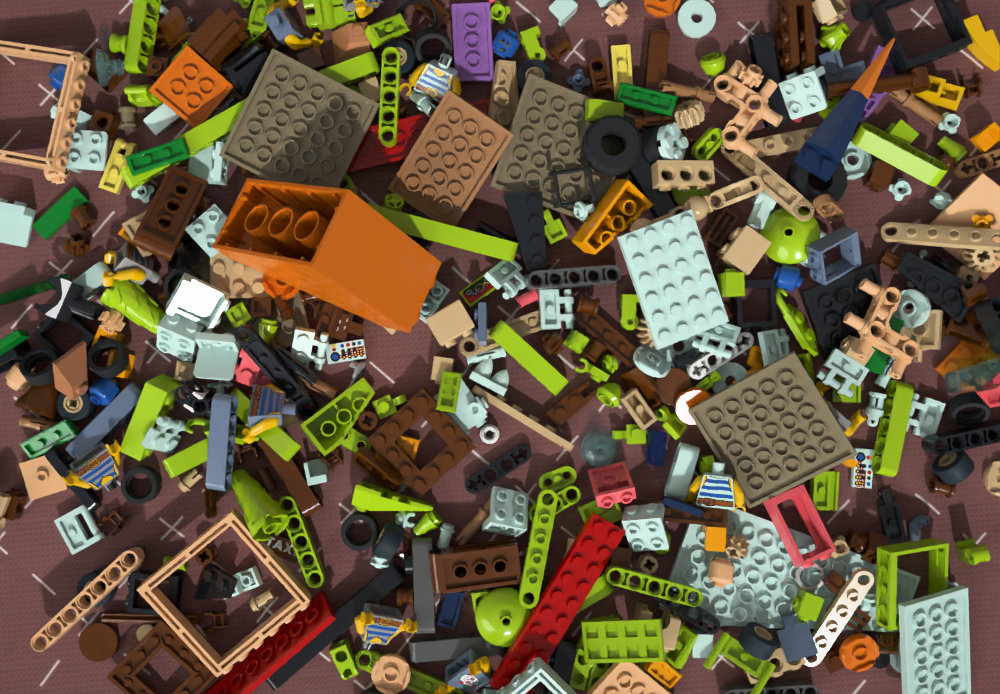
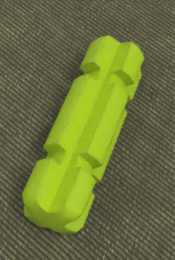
M714 370L710 373V377H705L695 386L708 391L714 386L715 382L718 383L723 377L719 371Z

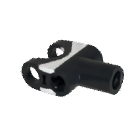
M47 276L45 281L55 286L58 293L57 298L51 304L41 305L35 303L33 308L47 316L69 324L74 314L92 321L98 318L101 305L81 298L85 287L62 278Z
M194 380L184 381L175 390L174 398L182 406L197 415L206 414L209 417L211 416V403L214 396L212 391ZM185 384H192L194 388L187 386ZM179 390H180L181 394H182L186 399H181V398L179 397V395H178Z

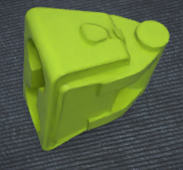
M130 84L124 87V92L128 95V101L134 107H159L163 102L149 91L153 84Z

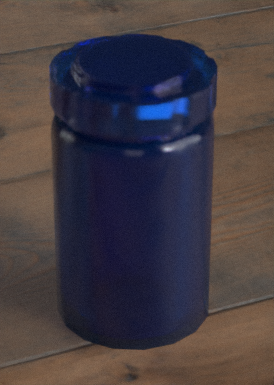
M648 430L646 464L664 466L665 461L663 460H665L668 432Z

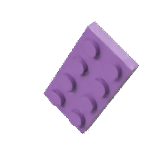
M490 2L451 4L454 66L458 71L457 77L460 79V83L492 82L494 73Z

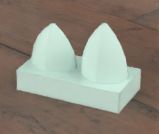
M489 357L486 360H482L472 371L469 378L504 396L509 383L507 370H501L491 378L493 370L492 358Z

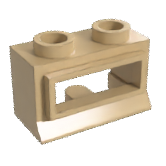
M816 0L812 3V7L815 9L813 12L819 23H826L827 26L844 18L843 14L848 12L843 0Z

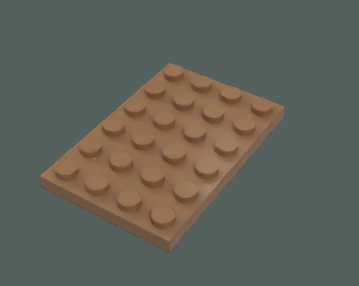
M448 89L388 190L400 195L405 202L424 213L431 220L457 226L515 134Z

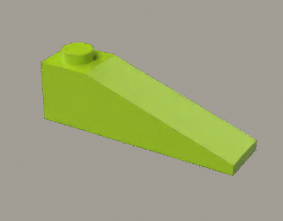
M363 377L299 427L315 447L326 456L342 443L375 394V391Z
M363 480L356 484L351 504L356 506L355 509L361 512H366L367 510L432 511L434 508V504L398 492H391L389 489Z

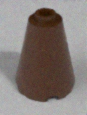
M44 365L39 372L45 370L48 366ZM54 381L43 386L29 384L16 400L14 406L53 419L56 414V400L60 391L55 389Z

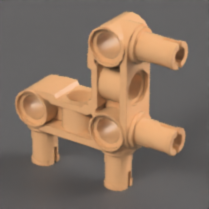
M736 60L727 73L716 77L714 80L715 95L724 103H730L739 109L734 119L730 120L722 132V142L726 149L740 150L749 157L754 158L759 148L745 140V138L759 120L764 119L777 127L783 119L782 115L771 110L768 105V99L778 85L773 80L768 79L759 93L751 90L736 80L743 66H745L741 61ZM721 85L727 86L725 89L718 88ZM754 104H757V105L760 106V107L757 108V109H752V108H750V107H751L752 105H754ZM730 135L736 137L734 140L726 139Z
M865 278L860 282L858 288L872 295L873 299L864 319L852 312H848L843 319L844 323L857 329L860 335L861 342L854 356L861 360L867 359L873 346L894 358L895 361L888 375L894 379H901L906 365H909L920 352L919 345L906 335H900L891 330L889 326L890 318L898 308L901 293L895 287L879 286Z

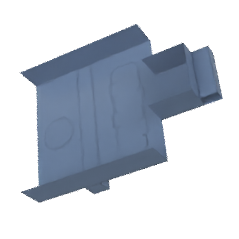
M792 612L781 614L780 617L785 629L775 632L786 662L789 663L818 654L819 652L807 622L797 625Z

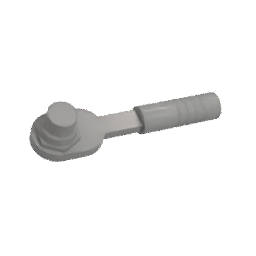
M351 361L350 367L355 371L348 388L354 385L360 378L365 368V362Z

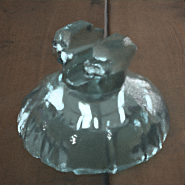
M95 49L97 80L99 86L104 87L109 84L113 75L122 76L124 74V61L121 59L111 60L104 50Z
M599 431L589 433L583 439L580 451L585 462L594 467H602L612 463L616 457L617 447L615 440L610 435Z

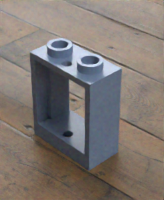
M843 226L807 245L810 276L812 280L824 286L862 266L858 231ZM840 244L842 259L825 267L823 253Z

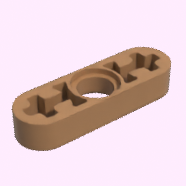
M1000 149L957 163L953 168L954 175L959 179H965L981 172L984 173L999 168L1000 160L993 162V158L1000 156ZM979 159L986 161L985 169L978 166ZM972 166V169L961 172L962 167Z
M829 194L820 195L812 202L816 211L829 223H836L846 216L842 206Z

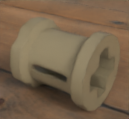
M134 107L118 108V112L121 114L119 128L122 130L138 129V125L135 124L137 109Z

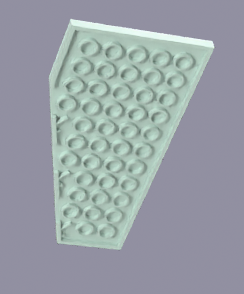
M728 509L726 539L728 536L732 538L733 534L742 535L746 538L747 543L750 544L747 548L749 552L746 557L741 556L740 559L729 557L726 550L725 552L705 550V533L702 532L703 525H687L668 579L696 587L703 595V601L699 606L714 615L719 620L720 627L746 626L749 622H756L766 628L783 629L784 625L780 615L787 612H792L797 625L806 623V621L797 618V614L792 610L793 598L798 595L801 588L795 577L798 567H794L772 521L736 509V512ZM788 528L802 555L815 549L811 536ZM849 551L848 554L838 558L831 556L823 561H820L819 558L813 561L821 566L825 577H828L833 569L846 582L850 579L852 573L855 572V569L857 570V568L861 567L869 569L874 577V583L869 591L876 598L877 565L861 560V554ZM715 557L729 559L735 566L733 583L730 585L726 584L725 588L713 586L714 582L708 579L710 561L715 560ZM810 566L801 571L800 580L804 586L814 587L820 582L821 573L816 567ZM898 568L896 614H899V603L913 600L921 578ZM861 575L858 577V581L863 582L867 580L868 576ZM824 583L817 590L809 591L825 599L817 621L809 619L807 622L809 629L815 630L835 597V594ZM676 586L670 587L671 589L677 592ZM692 591L688 594V599L690 601H693L696 598L695 591ZM876 600L875 603H871L869 611H863L872 618L866 622L867 625L862 630L900 633V629L888 631L876 624ZM672 601L673 608H680L682 604ZM693 608L689 611V617L694 619L698 617V609ZM854 611L853 615L862 620L863 616ZM703 616V622L715 626L713 620L709 622ZM850 618V619L848 620L849 622H851V623L854 624L855 626H858V624H859L858 622H856V621L853 620L852 618ZM846 624L842 631L854 629Z

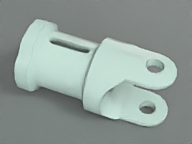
M869 392L870 400L865 412L868 415L867 424L874 427L878 424L879 418L884 414L882 409L884 398H887V395Z

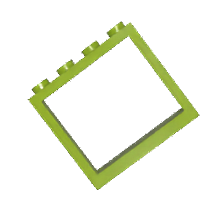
M929 538L877 547V625L888 631L899 629V614H896L897 556L929 550L928 595L948 589L949 543L937 538Z

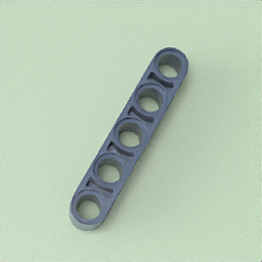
M134 382L129 384L65 450L76 460L100 442L104 443L134 413L142 390Z
M215 393L212 398L206 469L207 489L229 491L232 484L238 398L236 395Z

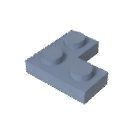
M838 49L819 55L821 66L825 70L824 76L827 83L859 79L866 70L864 60L843 67Z
M478 302V309H474V318L476 325H478V328H474V338L478 340L479 346H487L486 302Z

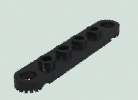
M247 324L238 326L234 334L236 342L243 347V350L277 388L285 392L286 399L290 403H297L299 414L301 413L304 417L313 416L318 409V403L252 326ZM247 331L250 338H243L240 332ZM308 403L312 405L313 409L306 410L303 405Z

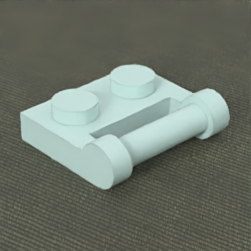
M84 504L54 520L72 555L106 537L104 532L101 533L91 512ZM78 514H82L94 537H88L77 516Z

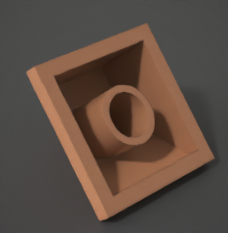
M368 22L346 24L332 32L335 65L372 52V46L364 32L369 26Z
M81 341L52 362L55 389L72 400L85 394L88 390L86 342Z

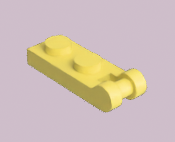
M630 44L611 45L610 47L614 101L616 100L621 82L633 85Z
M121 138L116 139L99 188L120 195L124 179L119 171L128 166L125 157L137 153L138 144L133 142L127 143ZM123 149L126 150L125 155L120 154Z

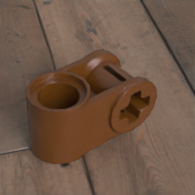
M600 56L593 57L587 68L593 96L597 97L598 94L608 91L609 93L613 92V84L605 59ZM599 64L601 66V70H593L592 65Z

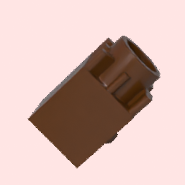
M218 7L187 42L201 57L220 72V65L235 55L249 39L245 34V30L249 25L231 8H228L224 13Z

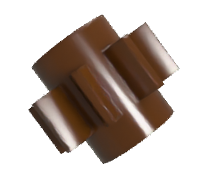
M72 233L70 238H65V251H69L75 257L84 256L85 251H90L89 238H85L82 233Z
M547 332L541 338L543 343L540 346L550 356L553 353L558 355L564 349L561 346L564 341L555 332L551 335Z

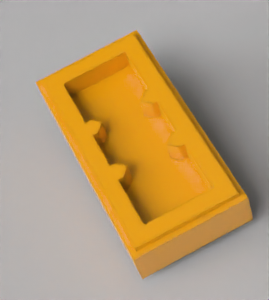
M667 661L646 662L642 666L645 671L668 690L682 677L681 673Z

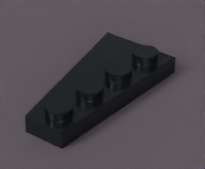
M542 191L502 194L526 270L528 272L547 270Z
M908 251L905 252L896 270L957 323H961L969 309L963 302L961 285H964L966 289L972 288L970 283Z

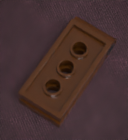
M776 0L779 6L775 22V29L778 31L779 37L776 42V48L779 50L780 55L777 66L780 69L781 76L789 75L794 69H796L799 75L804 73L803 69L815 64L812 0Z
M171 164L137 229L132 245L171 261L186 232V228L189 226L201 202L202 196L206 192L208 181Z
M515 538L450 546L447 549L435 548L428 551L433 592L446 594L521 583L519 551ZM498 561H503V562H502L501 564H499V565H496V564H495V563L498 562ZM477 564H483L481 567H475ZM459 566H463V567H464V568L461 569V570H456V568L459 567Z

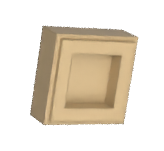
M177 360L173 380L195 381L193 374L195 363Z

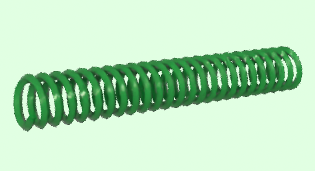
M62 274L61 276L59 275L57 277L69 281V277L67 274ZM44 280L41 283L38 282V284L35 283L0 294V306L54 289L55 286Z

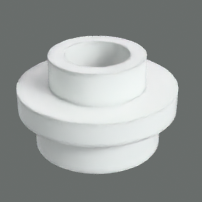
M492 424L485 425L480 431V437L487 444L495 443L499 438V430ZM488 430H491L493 432V436L491 438L486 436V432Z

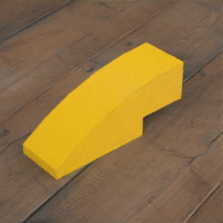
M978 14L963 20L973 42L967 48L985 66L994 72L1000 70V45L993 29L985 32Z
M929 75L931 88L914 95L934 105L957 111L965 88L946 83V79Z

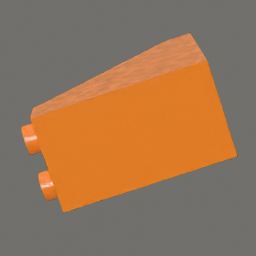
M247 178L212 248L236 262L380 326L407 333L411 332L413 325L419 320L421 307L429 290L435 285L436 274L442 263L349 189Z

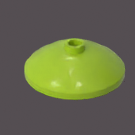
M784 208L774 211L768 216L764 228L760 230V235L771 242L765 253L769 258L781 264L791 265L808 259L807 245L820 239V228L817 220L813 216L808 221H799ZM802 208L798 209L799 214L802 216L809 214L808 211ZM787 230L793 231L792 235L787 236L785 232Z
M511 587L496 588L488 592L477 606L476 625L478 631L486 641L495 646L510 647L533 608H524L519 603V590ZM524 594L523 601L525 603H531L529 598ZM504 618L510 619L509 623L507 624L503 623L502 621Z

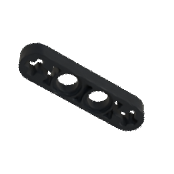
M521 444L469 476L465 482L466 490L469 493L476 494L527 462L532 456L531 449L527 445ZM520 448L523 450L527 449V457H519L517 459L519 463L515 464V460L510 454L514 453L516 456L520 453ZM505 458L512 461V466L509 469H504L501 466V461ZM493 469L496 472L495 478L487 479L484 475L485 471ZM481 474L486 484L483 485L481 481L477 484V489L469 488L470 480L474 482L479 480L480 477L477 475Z
M53 446L44 453L48 462L61 477H67L70 474L68 471L72 470L69 466L71 463L60 449ZM75 485L69 486L89 511L95 512L102 506L100 498L92 488L86 489Z
M658 583L654 584L651 590H655L658 587ZM669 588V590H668V594H669V595H670V592L673 593V594H671V596H673V595H675V594L677 593L676 591H674V590L671 589V588ZM652 596L657 602L706 633L715 634L719 631V620L700 606L691 607L682 604L680 608H673L672 601L668 600L665 603L666 599ZM693 608L699 611V615L695 619L689 618V611ZM703 616L709 622L713 620L715 626L707 629L708 625L702 621Z

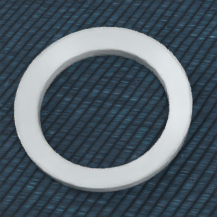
M814 563L812 566L820 571L822 580L825 577L824 571L821 566ZM798 567L795 577L802 589L814 591L822 586L823 582L821 580L814 587L804 586L800 580L803 567Z

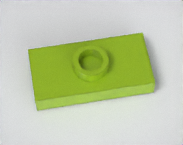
M442 371L436 410L456 413L462 373Z

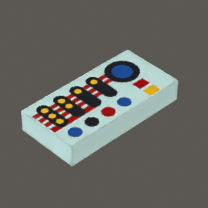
M364 339L330 344L326 348L328 364L367 358Z
M854 448L857 456L852 459L858 463L854 469L851 468L850 486L872 489L873 472L871 464L874 450Z

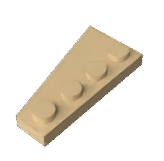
M498 60L495 63L488 116L509 130L519 101L516 61Z

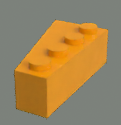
M616 179L595 207V211L590 214L571 241L584 253L597 254L614 239L615 235L624 231L629 223L638 219L641 213L652 207L653 204L628 179Z

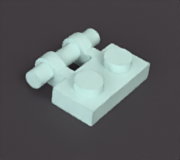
M502 260L489 270L484 277L497 290L503 287L505 292L502 296L508 300L510 297L513 298L517 295L518 290L526 287L525 278L528 275L522 276L519 273L523 268L515 260L514 262Z
M559 289L539 290L540 330L560 329L561 321H565L566 329H573L575 314L572 312L574 297L571 295V289L564 290V297H559ZM560 304H564L565 314H560Z
M728 323L721 324L697 334L696 336L703 339L702 341L694 339L692 347L698 348L700 352L705 353L707 351L716 354V357L730 359L732 351L725 348L726 346L735 347L741 328ZM709 340L720 343L719 347L708 344Z
M296 326L291 354L302 363L305 362L307 367L309 366V361H314V369L321 370L326 361L325 351L329 346V334L321 332L320 338L314 337V329ZM312 345L318 347L317 353L311 352Z
M785 328L758 332L764 367L790 353L788 345L790 340L789 335H786Z
M835 348L823 364L830 370L827 374L819 370L816 377L821 379V382L825 385L829 384L837 389L836 392L839 394H844L850 398L854 393L849 388L850 384L859 386L869 369ZM836 374L844 378L842 383L834 379Z
M914 393L906 432H908L909 426L912 425L914 426L912 432L914 435L924 438L927 435L936 434L946 404L928 397H924L923 402L919 403L920 395ZM915 408L920 410L917 420L912 419Z
M166 416L163 418L158 417L156 420L157 427H150L141 445L147 449L173 453L182 437L178 432L185 431V423L182 420H173Z

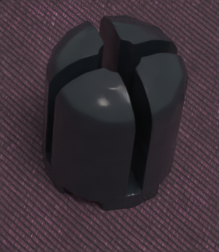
M257 42L248 44L220 65L222 72L226 71L228 73L227 77L235 90L240 95L243 94L244 98L249 96L270 52H266L267 49L262 44Z

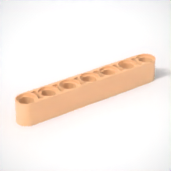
M133 547L123 552L32 637L31 647L35 651L41 652L54 645L142 563L145 557L144 551L139 547ZM130 553L135 556V562L130 560ZM115 567L120 569V576L115 573ZM100 581L106 584V589L100 586ZM86 595L90 596L91 603L86 600ZM71 609L75 610L76 616L72 615ZM56 623L61 625V630L57 628ZM42 636L46 639L47 643L42 641Z

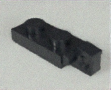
M878 488L879 499L876 502L883 535L889 537V543L907 539L899 502L896 501L895 496H891L889 488Z

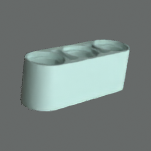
M104 261L96 263L72 281L85 287L81 298L89 300L106 287L103 286L102 275L105 271L111 270Z
M683 442L678 444L665 486L664 496L680 501L685 500L698 460L699 447Z

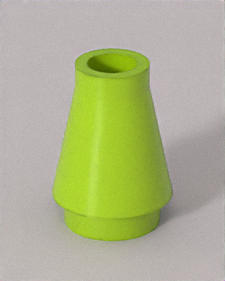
M946 136L936 144L944 153H948L955 163L968 152L964 149L965 146Z
M262 317L261 322H259V335L268 345L272 342L277 331V320Z
M435 510L427 511L413 527V531L420 537L438 528L442 519Z

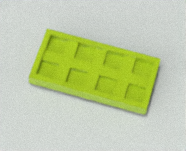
M661 618L581 622L585 663L666 661Z

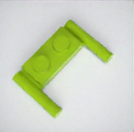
M724 631L703 664L705 668L710 670L721 653V655L752 676L758 678L750 694L761 693L776 667L767 660L757 659L747 653L738 640Z

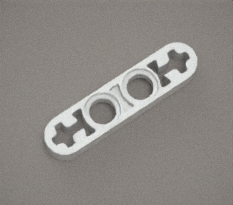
M740 332L736 342L739 344L731 347L732 355L730 359L726 357L719 358L716 357V354L706 352L699 356L698 360L687 364L686 374L693 379H701L749 349L754 343L752 334ZM742 337L747 338L745 344L739 343L743 340ZM714 355L716 362L710 366L708 364V357ZM694 366L701 367L697 370L698 374L692 373Z

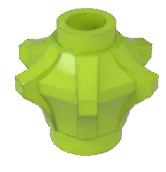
M844 22L829 26L822 25V35L819 38V43L823 48H830L832 52L835 49L840 50L846 37L850 36V30Z

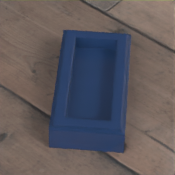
M664 497L662 503L698 517H703L705 511L700 507L671 497Z
M466 591L445 594L437 626L451 630L456 629Z

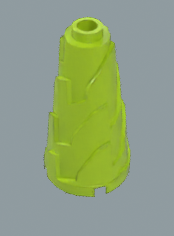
M115 279L113 286L110 289L107 288L100 299V302L105 306L120 312L138 326H143L156 335L158 324L166 314L158 306L159 304L145 292L144 287L129 279L122 281Z
M235 470L232 473V488L253 540L264 542L271 539L269 535L272 533L276 536L279 535L290 521L287 513L246 470Z

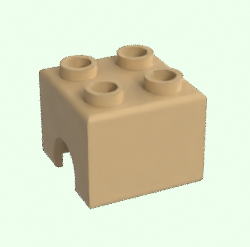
M748 225L742 228L738 227L727 237L729 242L724 246L722 245L716 252L718 257L715 261L725 269H737V272H744V275H749L769 248L771 242Z
M459 299L425 319L438 343L443 347L446 346V348L457 344L456 339L461 336L465 338L474 334L473 329L475 325Z
M638 602L636 603L633 619H652L653 612L648 610L647 604ZM664 608L661 620L664 650L668 652V650H675L681 620L675 612Z

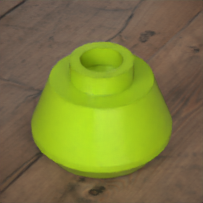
M721 52L709 53L701 58L699 64L705 74L715 77L724 70L726 56Z
M614 382L606 383L597 389V397L606 406L611 408L617 407L622 397L621 387Z

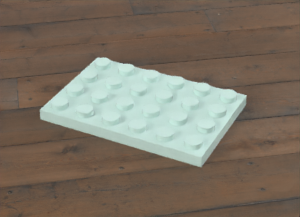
M692 209L617 237L655 349L659 350L729 322Z
M961 585L899 603L902 694H971L968 587Z

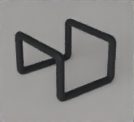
M590 165L561 171L552 170L548 173L549 176H553L557 198V204L553 205L554 208L573 206L578 202L561 203L557 175L587 170L592 198L579 201L586 204L596 200Z

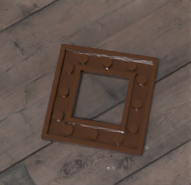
M425 387L367 439L392 469L403 476L404 482L419 498L477 447L474 441L446 411L436 410L437 400ZM422 416L448 444L423 469L416 464L396 441Z
M163 618L107 676L125 694H160L137 673L163 648L191 673L171 694H199L216 677Z

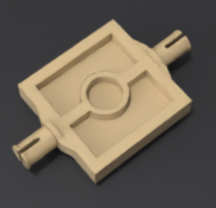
M914 308L906 309V312L910 314L913 312ZM930 310V315L926 322L918 327L901 328L900 335H906L919 345L920 352L913 362L922 363L923 351L929 349L940 350L943 310Z

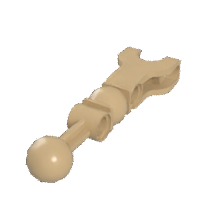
M751 176L705 196L690 197L685 204L672 208L668 214L651 221L647 218H638L631 225L630 231L675 215L676 211L681 213L692 209L696 221L702 220L707 213L762 192L764 181L760 176ZM751 181L757 183V188L754 191L750 183ZM711 197L716 199V206L712 205Z

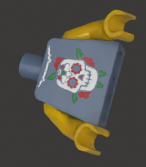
M469 649L445 667L446 682L441 684L434 693L448 694L453 689L474 693L481 687L490 689L489 681L492 678V667L488 657H481L474 650Z

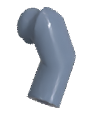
M919 514L909 523L910 541L920 540L919 529L930 524L928 516Z

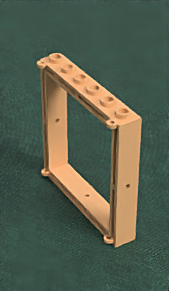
M0 40L1 55L67 65L46 158L0 150V162L65 174L91 59L75 51Z
M235 507L149 576L137 588L142 597L216 677L222 673L224 675L233 668L235 662L243 661L251 649L260 647L264 642L263 639L268 635L273 636L280 629L279 626L284 622L286 624L295 617L294 614L296 612L305 610L310 605L312 595L265 541L258 542L253 540L243 516ZM231 526L293 595V598L221 657L162 593L157 585Z

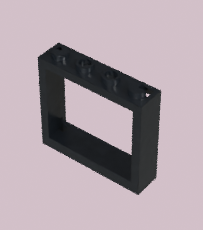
M882 0L876 3V7L870 11V14L884 47L895 37L888 56L897 75L961 51L973 43L954 0H934L952 43L910 60L907 59L887 11L916 0Z

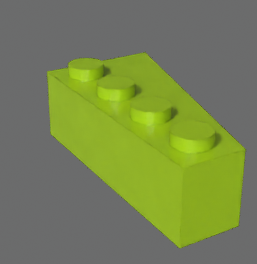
M161 374L145 383L121 444L120 452L139 461L152 454L153 450L145 448L141 443L150 427H157V418L168 416L175 402L174 392L181 386L182 382Z

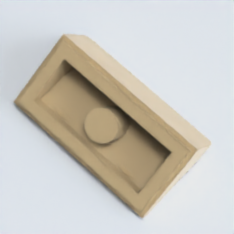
M637 388L629 389L620 399L642 431L658 420Z

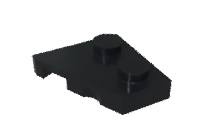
M208 563L194 599L231 598L238 579L217 565Z

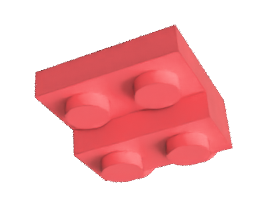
M242 347L239 355L242 361L241 364H236L234 374L236 378L234 381L251 387L254 385L265 386L273 384Z
M625 461L587 470L598 508H610L613 504L619 502L627 504L636 499L635 487Z

